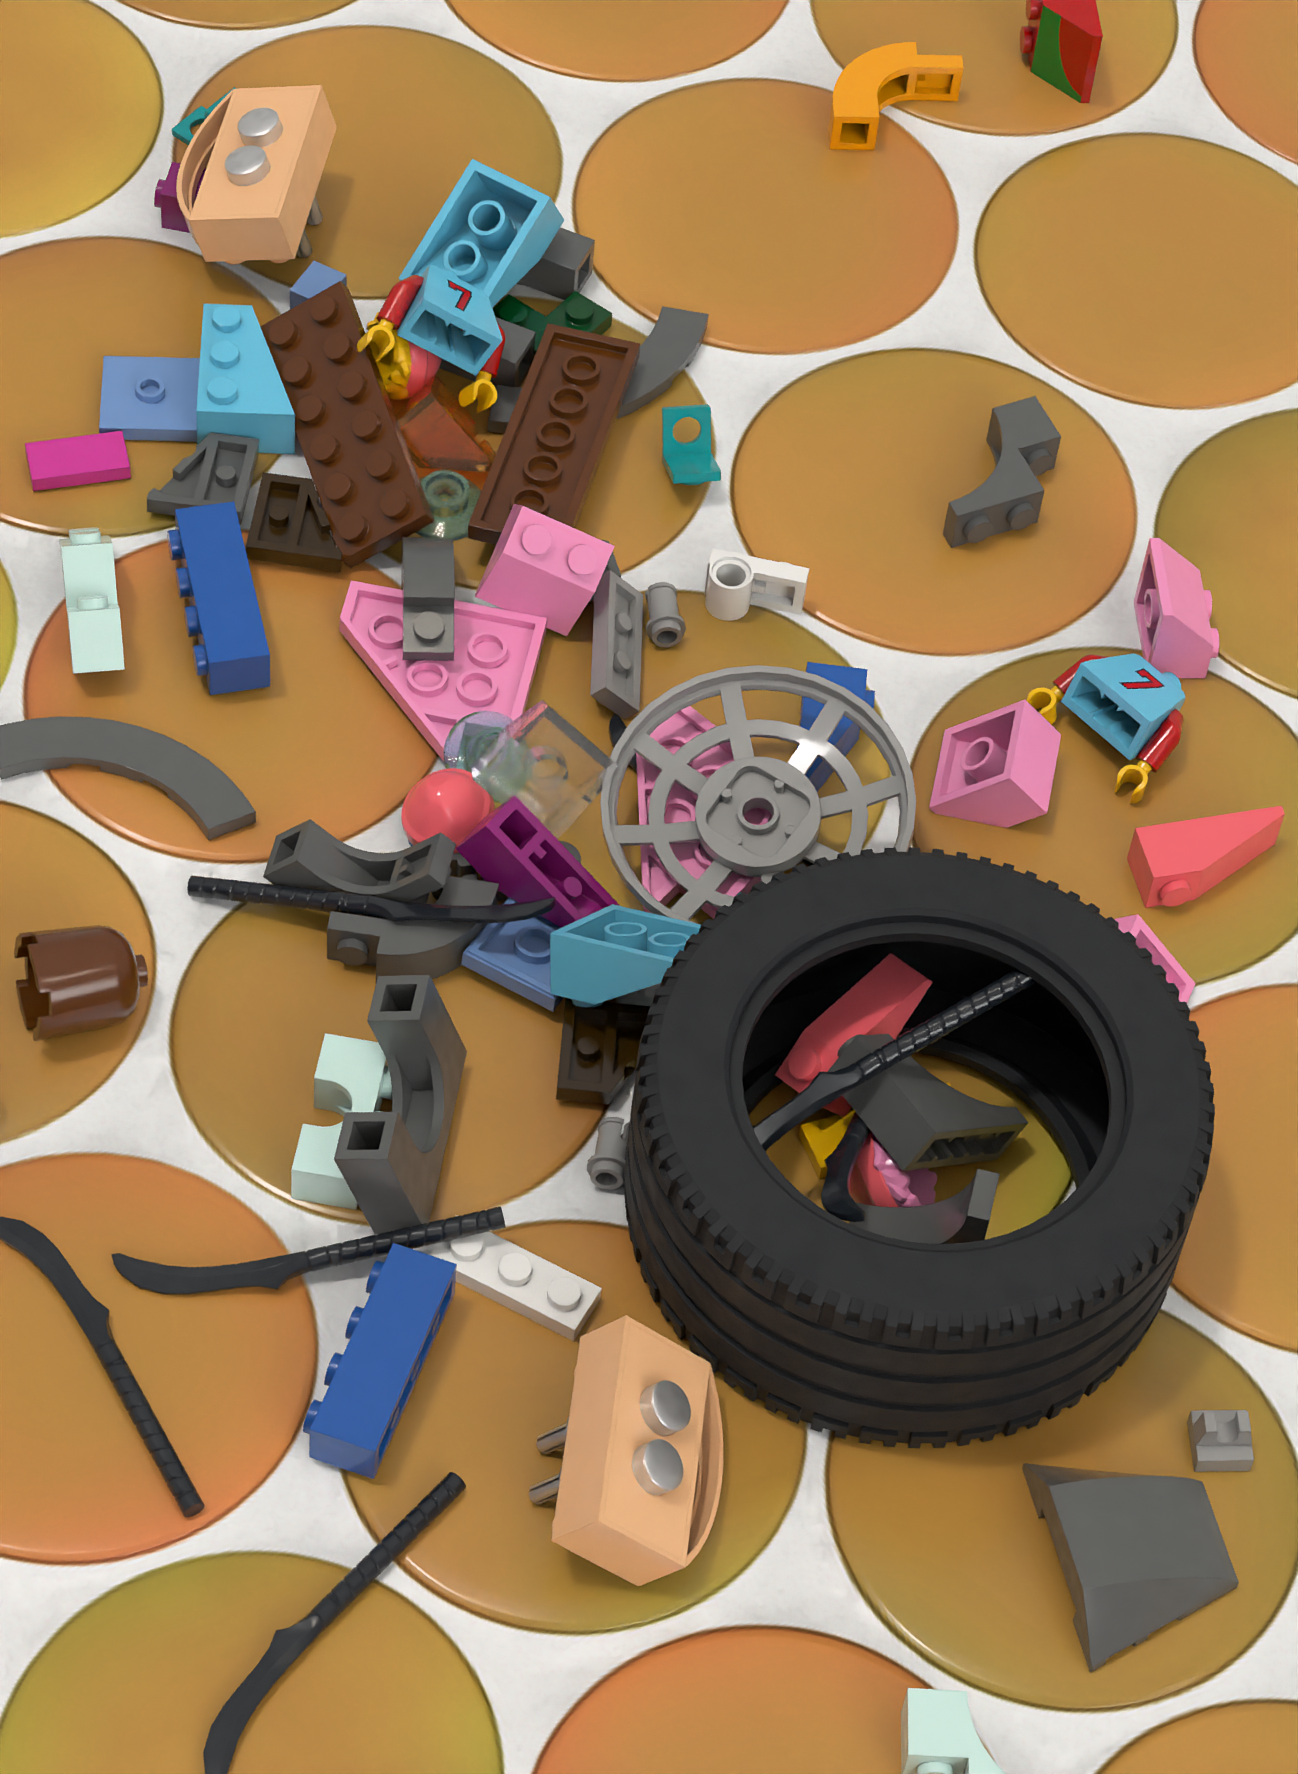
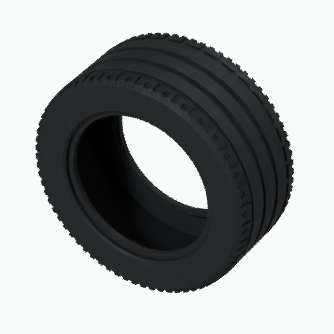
M895 847L885 848L884 852L874 853L872 849L861 850L860 855L851 856L849 852L840 853L837 855V859L828 860L826 857L815 859L814 865L808 867L803 863L794 866L789 874L781 871L772 875L771 882L766 884L760 881L753 885L749 894L741 892L734 897L731 906L723 905L716 911L714 920L707 919L700 926L699 933L697 935L692 934L686 941L684 951L679 950L674 957L672 966L667 968L661 985L658 986L654 995L637 1054L625 1154L624 1197L629 1236L633 1244L636 1262L640 1263L641 1275L644 1282L648 1283L650 1287V1294L654 1302H661L662 1315L666 1321H671L674 1324V1332L681 1340L687 1338L689 1350L697 1356L701 1355L706 1361L710 1362L713 1373L720 1371L725 1375L724 1382L732 1388L738 1385L744 1389L745 1397L753 1402L758 1398L766 1403L765 1409L773 1413L780 1410L788 1414L787 1420L798 1424L802 1420L810 1423V1429L822 1432V1429L825 1428L835 1431L834 1437L846 1439V1435L859 1437L860 1443L870 1444L872 1439L883 1441V1446L895 1447L897 1442L908 1443V1448H920L921 1443H932L933 1448H945L946 1442L956 1441L958 1446L969 1445L971 1439L980 1438L981 1442L991 1441L995 1434L1001 1432L1006 1437L1016 1434L1019 1427L1025 1426L1027 1429L1037 1426L1040 1419L1044 1416L1050 1420L1058 1416L1061 1409L1065 1407L1070 1409L1077 1405L1083 1394L1089 1396L1095 1392L1099 1384L1108 1381L1113 1376L1117 1367H1122L1130 1354L1136 1350L1165 1300L1166 1292L1172 1282L1200 1193L1202 1192L1210 1161L1215 1104H1213L1214 1087L1210 1081V1063L1205 1061L1206 1048L1204 1042L1198 1039L1199 1029L1196 1021H1189L1190 1009L1186 1002L1179 1001V990L1176 985L1166 981L1167 972L1161 965H1154L1152 963V954L1146 948L1140 949L1136 945V938L1129 931L1123 933L1118 929L1119 923L1112 917L1104 918L1099 914L1100 908L1092 903L1086 905L1079 901L1080 896L1073 891L1065 893L1058 889L1059 884L1051 880L1047 883L1036 879L1037 874L1028 870L1025 874L1015 871L1014 865L1008 863L999 866L992 864L990 858L982 856L980 860L967 858L968 853L957 852L956 856L944 854V850L933 849L932 853L920 852V848L911 847L908 848V852H897ZM890 953L933 981L897 1037L907 1031H911L914 1027L940 1014L952 1005H956V1003L966 997H970L971 994L985 988L990 983L999 980L1015 969L1034 979L1035 984L1025 990H1021L1006 1001H1002L999 1005L987 1010L980 1016L973 1018L968 1023L917 1051L918 1053L939 1056L961 1063L998 1081L1028 1104L1051 1130L1069 1163L1076 1190L1057 1208L1030 1225L990 1239L956 1244L917 1243L885 1237L840 1220L817 1206L801 1194L781 1174L760 1144L750 1122L749 1115L766 1095L783 1082L775 1074L804 1029Z

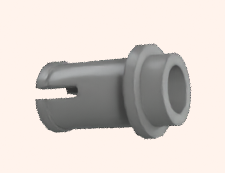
M667 582L650 585L648 591L645 592L650 618L646 625L647 636L657 646H674L681 641L686 630L685 621L679 616L677 590L674 585Z
M607 1117L599 1122L595 1155L591 1156L587 1163V1172L590 1175L591 1182L602 1189H616L624 1182L629 1122L624 1125L623 1134H621L624 1119L619 1117Z

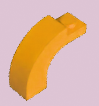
M903 42L872 49L854 59L841 72L834 86L828 126L829 149L874 150L879 112L893 103L907 100L958 101L964 68L962 55H917L916 42Z

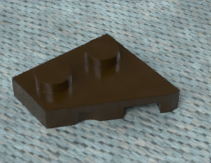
M263 472L246 543L248 560L341 572L342 553L340 548L334 544L330 534V523L325 511L319 507V496L312 479Z

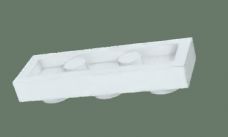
M491 1232L437 1243L429 1254L457 1264L456 1282L572 1341L575 1340L601 1299L602 1288Z

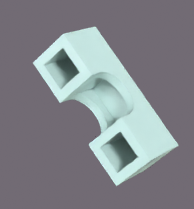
M325 1033L314 1076V1108L334 1111L343 1117L345 1112H382L380 1111L382 1099L392 1100V1084L388 1063L379 1043ZM343 1121L327 1127L309 1124L302 1125L291 1169V1199L357 1210L358 1203L334 1161Z

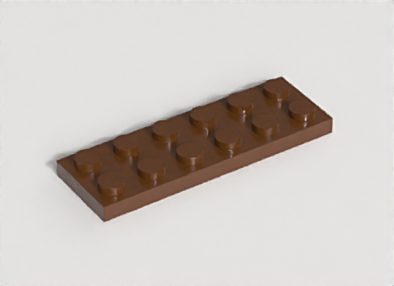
M339 281L260 326L293 408L295 431L323 510L330 523V530L336 547H339L341 550L342 562L352 568L401 541L402 537H408L435 522L371 347L368 344L361 352H358L357 344L361 337L365 335V331L349 289Z
M547 324L469 521L468 539L496 545L514 504L525 506L572 528H576L640 355V343Z

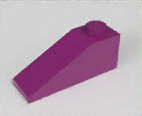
M513 795L484 817L455 848L487 882L499 883L498 891L519 903L555 897L556 906L541 916L561 928L612 904L620 906L516 795Z

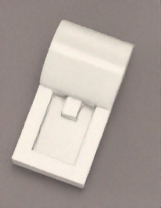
M712 548L708 561L704 595H706L705 606L712 616L725 621H733L743 617L748 612L750 604L801 615L809 568Z

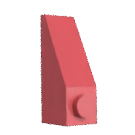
M1282 806L1135 828L1127 860L1145 908L1161 905L1173 907L1181 905L1186 901L1195 900L1275 845L1285 815Z
M890 953L804 1029L775 1076L800 1093L810 1085L819 1072H828L839 1058L837 1056L838 1050L850 1038L860 1034H890L893 1039H896L933 981ZM842 1095L823 1108L844 1118L851 1109V1105Z

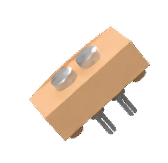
M322 85L233 89L213 109L195 133L181 161L176 190L179 206L193 239L199 246L205 262L225 261L228 264L236 265L247 260H270L273 263H283L290 259H295L296 254L299 258H306L312 254V247L304 228L306 222L310 225H317L322 222L323 216L315 194L337 129ZM206 165H207V168H206V171H205L203 180H202V182H201V185H200V188H199V191H198V194H197V197H196V200H195V193H196V189H197L198 182H199L200 177H201V175H202V173H203V170L205 169V167H206Z
M626 1315L580 1337L567 1423L539 1435L536 1442L539 1451L544 1454L551 1453L565 1446L562 1467L558 1475L531 1486L529 1497L537 1505L557 1497L555 1517L552 1522V1542L636 1586H641L688 1566L700 1552L708 1538L717 1512L722 1486L723 1431L719 1398L711 1363Z

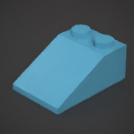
M472 159L402 271L399 280L402 281L412 275L421 276L430 265L440 269H449L455 272L459 279L482 290L489 297L493 307L542 258L564 222V218L551 197Z
M614 904L550 933V994L572 999V1003L579 1007H597L602 1005L604 1001L662 982L667 968L672 966L676 954L679 950L684 951L686 941L692 934L697 935L699 933L701 925Z

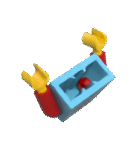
M434 265L428 266L421 276L412 275L396 283L376 317L380 323L373 326L358 341V352H361L370 341H373L379 347V355L376 357L375 362L380 361L394 347L395 339L391 331L397 330L398 336L475 376L477 375L476 381L464 387L459 393V403L462 407L473 403L476 397L478 399L477 413L492 406L497 400V391L490 381L491 378L497 377L506 336L504 330L496 321L489 297L482 290L459 279L452 270L440 269Z
M1134 653L1114 657L1094 654L1086 655L1053 681L1054 687L1051 690L1044 687L1033 689L1028 694L1027 702L1035 709L1042 708L1039 713L1052 725L1057 718L1056 704L1061 701L1127 759L1132 760L1136 758L1139 761L1136 765L1130 764L1120 769L1114 792L1116 793L1123 783L1132 782L1137 787L1131 796L1130 803H1138L1144 796L1148 782V773L1150 771L1156 773L1179 744L1184 722L1183 715L1179 710L1186 699L1185 694L1181 690L1180 680L1175 674L1159 672L1140 655Z

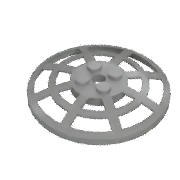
M754 665L725 668L696 676L669 689L648 704L627 726L612 750L603 776L600 806L603 837L612 864L625 886L653 914L695 923L690 919L705 903L717 908H721L723 905H732L733 896L717 892L732 872L745 876L760 877L761 881L767 884L771 882L772 875L781 871L785 872L804 859L813 864L815 859L826 857L828 860L837 859V855L840 854L839 852L817 842L821 819L852 812L851 833L843 853L849 852L851 856L860 855L867 833V807L898 796L900 815L898 836L894 848L896 847L897 852H908L914 834L916 795L913 773L902 745L889 725L868 703L845 687L818 675L787 667ZM768 690L787 692L811 698L824 704V707L810 730L782 721L747 720L741 691ZM721 695L726 724L716 726L697 735L680 747L675 754H672L649 736L660 724L680 710L703 699ZM843 715L857 724L876 744L889 765L892 773L891 777L862 786L860 778L849 760L834 745L828 742ZM751 738H775L797 744L799 747L788 763L770 757H754ZM730 741L734 761L716 770L709 778L689 766L694 759L705 751ZM637 752L661 771L650 796L649 825H618L617 806L620 786L626 769ZM817 757L824 760L834 770L844 785L845 792L819 798L815 787L805 775ZM675 782L697 796L695 821L665 824L666 802ZM764 808L773 817L766 824L753 825L745 820L744 815L750 809ZM700 841L705 852L714 861L697 880L679 863L670 844ZM622 846H654L656 855L667 873L687 891L671 909L656 900L639 882L626 859Z

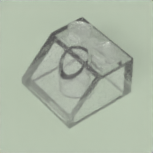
M543 700L505 726L470 765L473 780L491 796L503 804L513 795H516L557 839L563 835L621 770L617 763Z

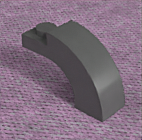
M402 537L403 660L454 661L455 577L453 538Z
M449 876L442 894L434 904L456 906L497 905L499 883ZM331 911L327 927V959L341 961L353 966L362 964L376 966V982L378 976L430 975L432 979H435L461 966L463 952L487 923L439 920L393 921Z

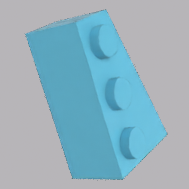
M204 304L196 409L197 445L212 432L259 439V453L295 454V414L252 305Z

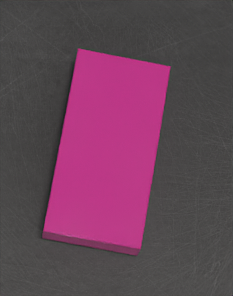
M122 431L25 443V454L33 491L131 478L130 463Z

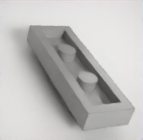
M609 570L602 574L595 591L590 695L600 704L606 706L621 718L626 719L638 713L640 707L643 594Z

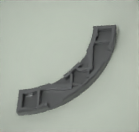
M662 306L659 318L652 332L640 346L639 359L616 419L645 406L672 386V380L694 360L707 329L709 314ZM497 385V400L492 405L488 419L489 432L505 433L522 387Z
M59 716L35 718L0 725L1 780L38 770L68 768V766L73 764L100 766V771L120 775L140 783L146 780L167 792L168 798L188 813L208 840L256 823V811L243 792L224 772L188 746L163 734L132 724L91 717Z

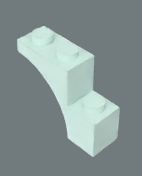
M97 527L70 529L69 538L59 539L73 674L125 670L120 608L117 602L113 543L109 535L101 536V532Z
M907 1689L901 1711V1774H1006L989 1755L977 1735L968 1706L967 1691Z

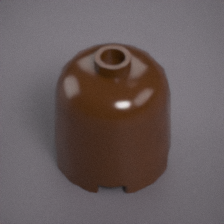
M94 925L20 933L16 937L14 957H25L26 979L16 980L17 995L26 1029L35 1028L33 1030L34 1041L88 1032L121 1024L134 1012L139 1000L140 987L147 986L148 972L144 956L142 954L135 955L130 942L123 933L110 926Z

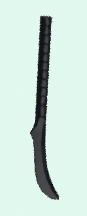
M193 875L190 876L187 886L188 895L194 897L238 902L246 901L247 903H261L264 905L299 909L308 908L309 910H324L326 912L333 911L393 921L439 920L469 923H505L540 916L551 911L556 906L555 897L529 902L486 906L412 903L362 894Z
M1015 969L999 980L990 983L985 988L971 994L970 997H966L956 1003V1005H952L940 1014L914 1027L911 1031H907L897 1037L896 1040L894 1039L881 1048L876 1049L873 1053L862 1057L850 1066L834 1072H819L807 1088L753 1126L763 1149L766 1152L769 1147L804 1119L864 1083L865 1080L873 1078L883 1070L892 1067L899 1061L923 1049L928 1044L935 1042L958 1027L968 1023L973 1018L999 1005L1002 1001H1006L1021 990H1025L1035 984L1034 979Z
M856 1112L842 1140L832 1154L824 1160L827 1166V1175L821 1193L822 1206L825 1211L840 1220L851 1222L864 1221L866 1216L864 1210L855 1203L849 1194V1181L856 1159L871 1131Z
M499 1206L480 1212L464 1214L463 1216L447 1218L446 1220L442 1219L343 1243H336L327 1247L323 1246L307 1251L238 1264L212 1267H181L139 1260L121 1253L111 1255L116 1269L124 1278L138 1288L160 1294L190 1295L245 1287H264L278 1290L287 1280L310 1271H318L330 1268L331 1266L335 1267L355 1261L371 1259L372 1257L388 1255L393 1243L414 1249L424 1245L428 1246L485 1233L490 1230L494 1231L506 1228L502 1208Z
M0 1217V1240L22 1253L36 1265L66 1302L97 1354L100 1363L106 1370V1374L111 1383H113L118 1396L121 1397L125 1409L128 1411L134 1425H136V1429L144 1440L149 1453L152 1454L151 1456L156 1466L159 1468L168 1488L175 1497V1501L178 1503L185 1517H192L200 1513L205 1505L115 1343L109 1325V1309L90 1294L59 1249L41 1231L24 1221Z
M449 1472L393 1528V1531H390L381 1540V1543H378L344 1577V1580H341L304 1618L289 1628L276 1630L267 1652L227 1700L211 1725L203 1751L205 1774L228 1773L241 1734L262 1699L278 1679L325 1628L466 1489L464 1481L456 1473Z

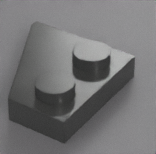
M211 432L196 446L194 454L184 458L172 469L173 478L160 491L153 488L148 493L147 512L175 516V509L234 501L239 524L241 525L259 455V439Z

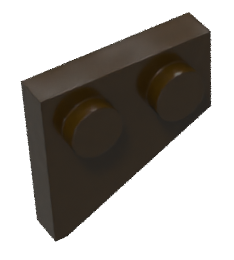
M565 998L556 1099L611 1104L636 1069L639 1044L650 1006L604 1002L597 1007H579L572 1003V999Z

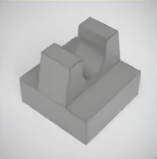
M1191 1411L1187 1425L1194 1472L1250 1471L1254 1457L1248 1411Z

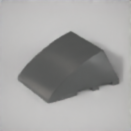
M1023 1464L1022 1470L1038 1518L1045 1517L1076 1608L1073 1623L1090 1672L1104 1665L1109 1657L1130 1645L1135 1647L1146 1641L1149 1634L1175 1619L1182 1620L1237 1588L1239 1582L1202 1481L1184 1477L1139 1475Z

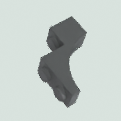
M1036 396L992 408L986 441L994 457L995 469L989 478L977 489L948 503L943 536L951 548L970 542L977 543L987 537L1013 529L1021 530L1038 522L1044 489L1036 476L1045 473L1047 470L1054 469L1061 435Z

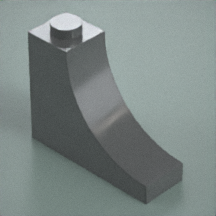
M890 1034L856 1035L840 1047L837 1053L839 1058L828 1072L848 1067L894 1039ZM911 1056L883 1070L873 1078L865 1080L864 1083L843 1095L903 1171L998 1160L1028 1124V1121L1016 1107L996 1106L967 1096L939 1080L918 1064Z
M977 1169L970 1184L962 1191L946 1200L924 1206L880 1207L856 1203L864 1210L865 1220L859 1222L850 1221L849 1224L885 1237L917 1243L956 1244L985 1240L999 1174Z

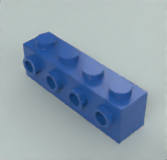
M235 502L175 509V530L167 531L168 548L171 560H180L182 567L175 569L179 598H188L190 606L184 607L188 637L197 636L199 645L192 647L196 675H206L210 695L270 687V652Z
M395 1243L392 1244L385 1262L377 1260L374 1263L366 1285V1293H369L370 1296L364 1308L359 1306L354 1308L345 1333V1338L349 1339V1343L344 1354L335 1352L332 1356L324 1380V1385L329 1386L322 1402L313 1400L304 1421L303 1432L309 1434L310 1458L371 1479L375 1478L455 1294L457 1264Z

